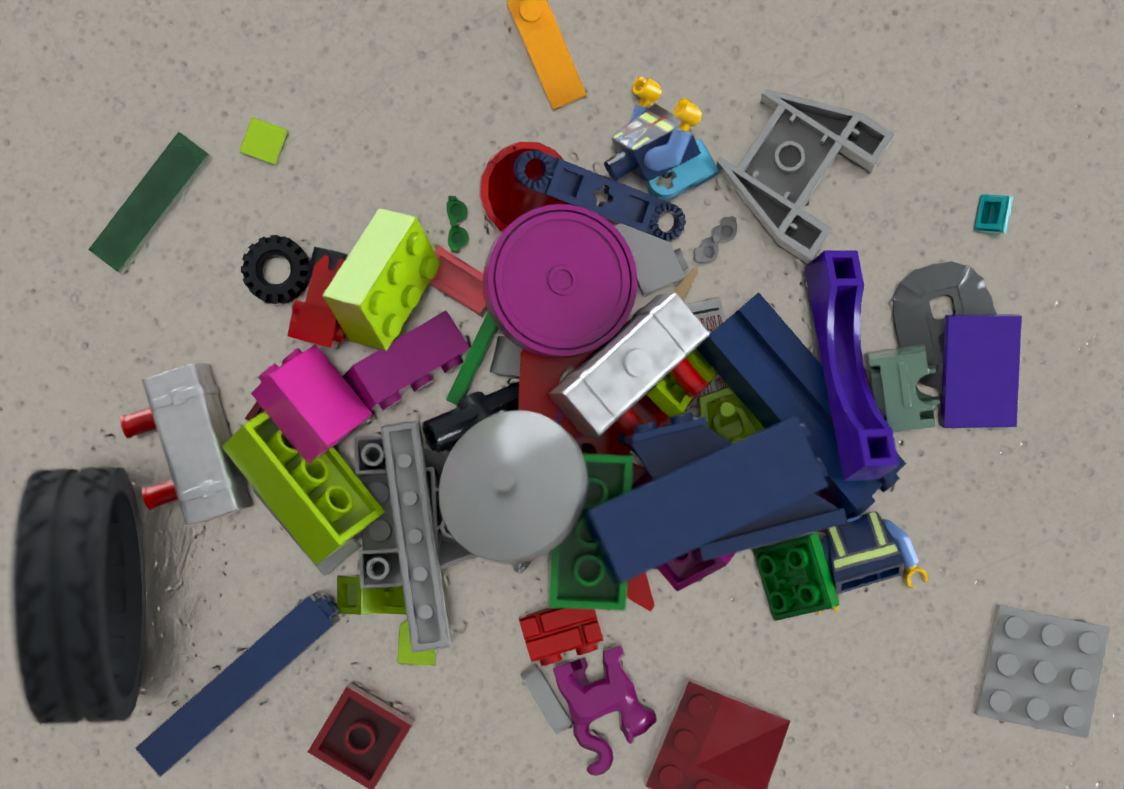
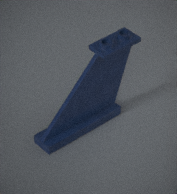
M692 412L670 417L671 425L657 428L656 421L634 426L635 434L624 437L625 443L630 444L652 480L732 443L704 426L707 424L706 417L694 419ZM813 493L692 550L694 561H706L848 522L844 508L839 509Z

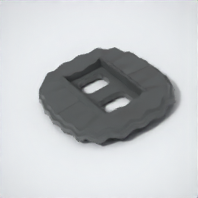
M952 261L931 264L924 268L913 270L899 283L893 300L895 325L901 348L925 345L928 366L935 365L936 373L925 375L919 381L924 385L942 389L943 354L939 344V336L944 334L945 318L937 320L933 317L930 307L931 299L944 295L952 296L956 309L955 315L997 314L984 278L978 275L971 266Z

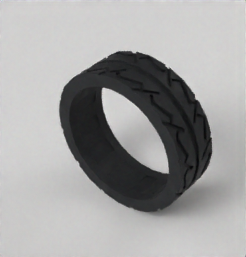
M121 467L82 468L80 472L77 469L36 470L28 477L23 490V496L20 500L16 520L12 569L15 651L26 704L31 715H34V719L39 724L78 723L83 721V719L87 723L124 722L131 717L139 695L146 631L144 549L139 511L131 480H129V475L125 469Z

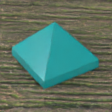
M981 194L974 231L1006 234L1014 197Z

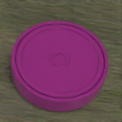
M547 205L523 214L509 224L496 238L489 250L484 265V298L488 311L497 327L518 347L543 357H573L605 344L625 324L636 298V265L624 237L604 217L589 209L575 205Z

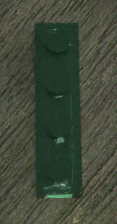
M178 131L88 250L114 270L121 273L210 155Z

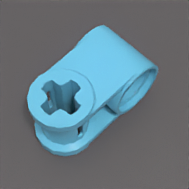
M702 139L696 141L701 154L662 174L665 179L669 177L673 179L670 189H667L664 185L659 187L656 185L659 176L647 181V190L650 195L668 201L691 188L700 186L720 173Z

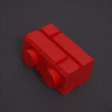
M547 608L519 617L531 662L539 660L541 666L563 660L561 653L574 649L577 656L598 650L597 643L604 641L595 609Z

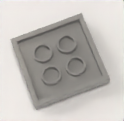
M997 604L975 714L1088 738L1110 628Z

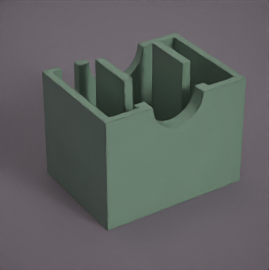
M925 345L869 352L868 360L869 367H871L874 401L881 415L892 428V431L898 432L936 427L933 405L940 404L939 396L932 397L931 394H924L917 387V382L921 377L936 373L935 365L928 366Z

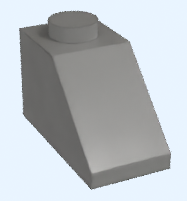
M622 223L614 226L624 237L631 250L636 265L637 285L643 297L685 279L683 271L689 268L680 248L674 250L670 242Z

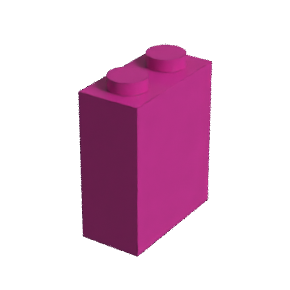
M316 344L304 352L297 348L282 360L283 366L280 368L276 363L268 367L258 376L261 383L251 392V395L308 464L352 434L372 415V412Z

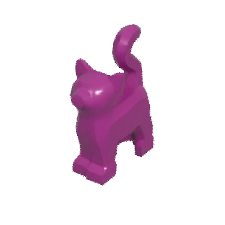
M622 645L603 651L602 663L605 678L594 682H589L586 678L585 671L588 668L585 657L552 668L558 689L568 703L573 722L574 737L581 747L598 754V760L587 767V772L594 776L608 771L614 758L612 748L607 742L589 733V725L593 721L617 711L619 713L620 729L629 744L634 743L635 737L647 732L657 722L654 710L646 708L638 701L634 683L621 666L620 659L624 655Z

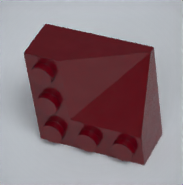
M687 677L645 776V787L650 789H767L791 721Z

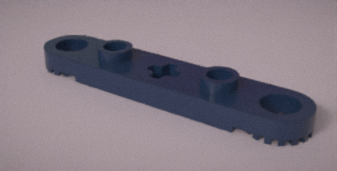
M528 150L521 153L514 162L513 173L515 179L520 185L570 205L589 209L608 220L619 224L622 223L663 240L676 239L685 229V214L677 205L580 166L536 150ZM535 158L541 163L542 173L539 178L532 181L525 176L524 166H526V162H529L530 159ZM605 186L604 193L609 195L607 202L600 201L597 206V198L592 196L593 191L601 190ZM665 211H669L674 218V224L667 232L661 231L659 224H657L659 215Z

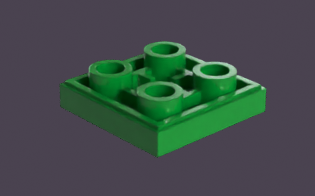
M818 532L752 549L774 621L831 609L840 605Z

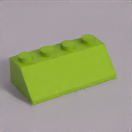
M265 411L244 424L222 446L223 450L316 566L385 513L334 447L308 464Z

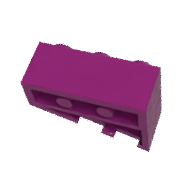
M447 310L394 340L387 351L379 349L355 363L342 377L371 412L380 407L384 411L402 400L400 394L412 388L416 392L433 381L431 375L440 369L446 374L464 362L461 356L470 347Z

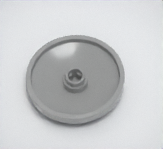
M508 411L490 416L474 425L458 440L445 462L439 486V502L444 522L451 535L460 545L487 561L500 564H518L539 558L550 552L567 537L581 515L588 485L585 460L572 436L556 422L543 415L529 411Z

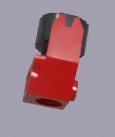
M314 246L306 278L311 279L305 302L296 299L293 301L287 337L333 349L337 348L339 342L344 343L346 334L325 301L323 294L347 259L348 254Z

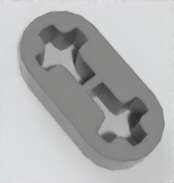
M535 664L520 673L527 688L555 733L558 735L571 727L573 723L539 666Z

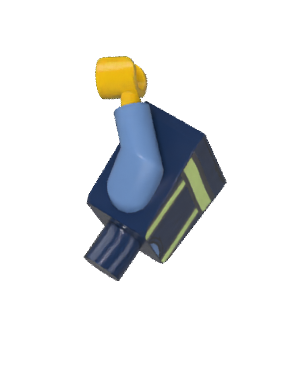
M639 76L632 88L633 93L641 97L639 105L634 106L630 123L612 137L613 144L618 153L604 162L608 174L614 181L619 180L630 172L645 181H650L701 154L690 127L696 126L701 121L702 113L700 109L686 98L679 100L675 106L674 114L657 104L650 107V104L661 96V87L652 79Z
M854 511L846 516L848 523L827 528L826 536L820 540L836 594L901 575L904 584L914 589L911 583V576L915 572H919L920 578L924 583L928 581L927 572L916 565L919 560L909 535L892 521L882 520L878 512L873 511L858 515ZM838 606L833 608L834 613L838 610Z

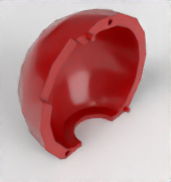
M516 142L501 149L489 159L480 176L479 197L485 214L500 231H503L509 224L531 210L547 205L567 204L520 185L513 173L514 162L521 153L528 150H536L564 160L556 150L540 142ZM535 158L526 162V166H524L525 176L532 181L539 178L542 173L541 163Z

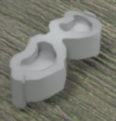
M734 216L721 218L719 225L712 228L711 237L703 239L700 247L693 250V259L696 262L702 263L715 260L719 249L717 243L735 238L737 219Z

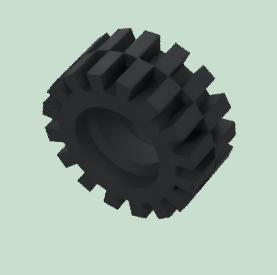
M270 235L271 237L259 238L256 244L252 243L248 247L250 250L247 254L244 253L242 258L244 263L241 266V273L244 277L242 279L244 284L254 296L268 303L284 304L288 303L291 299L298 298L302 290L305 291L307 288L306 284L309 279L306 278L310 260H308L306 252L296 242L285 236ZM275 255L285 257L290 264L289 277L280 284L267 282L262 274L264 262L269 257Z

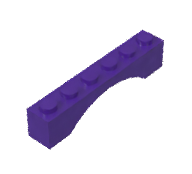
M824 250L804 267L843 479L844 481L878 480L899 466L892 428L885 421L875 404L864 370L860 333L864 281L858 251Z

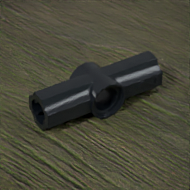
M519 382L488 395L479 391L473 392L464 397L455 409L424 421L422 430L430 449L440 453L454 447L458 440L480 421L502 412L518 411Z

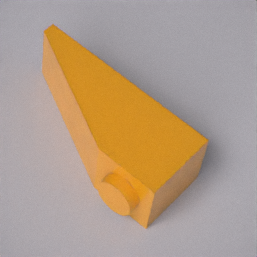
M547 0L507 1V11L552 110L554 111L587 96Z

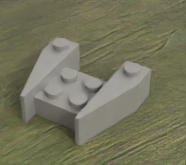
M764 89L761 94V102L775 110L738 167L721 156L717 160V167L777 244L809 264L814 260L830 236L832 228L803 210V206L839 152L872 172L891 144L895 134L865 114Z

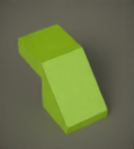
M696 348L686 356L687 360L702 378L707 381V384L717 374L715 369ZM670 373L663 377L646 394L669 417L681 415L693 398V396L688 397L686 395V392Z
M337 576V606L340 609L337 612L338 614L367 615L385 613L407 615L403 585L399 587L360 588V576Z

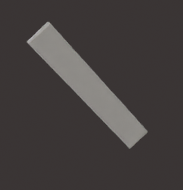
M415 420L381 425L412 653L451 647L420 421Z

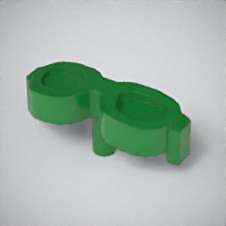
M449 196L446 207L452 227L448 234V245L451 252L455 253L460 252V249L467 246L469 242L468 232L460 227V223L464 222L468 217V209L456 196Z

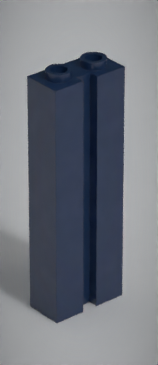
M759 292L696 347L764 428L793 416H797L799 422L803 421L811 434L812 441L809 442L814 456L820 457L827 470L825 480L828 487L819 492L829 503L839 509L844 508L846 516L854 511L858 515L865 512L875 503L876 500L872 495L877 492L878 488L885 492L900 479L896 473L907 463L897 453L899 466L878 480L844 481L823 366Z
M797 416L783 419L582 512L594 541H597L602 552L601 557L613 583L628 581L828 487L825 477H827L826 467L820 457L814 456L809 442L812 441L811 434L803 421L799 422Z
M315 592L306 597L135 749L159 777L164 775L341 620L336 615L340 611L339 607L326 593L320 596Z

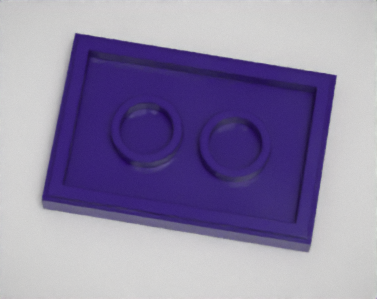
M945 315L941 426L943 428L1017 427L1021 315Z

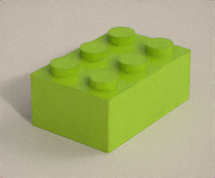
M379 208L323 294L325 301L350 342L387 351L393 340L400 334L402 326L413 308L418 305L420 297L431 279L436 276L441 263L418 219L414 216Z

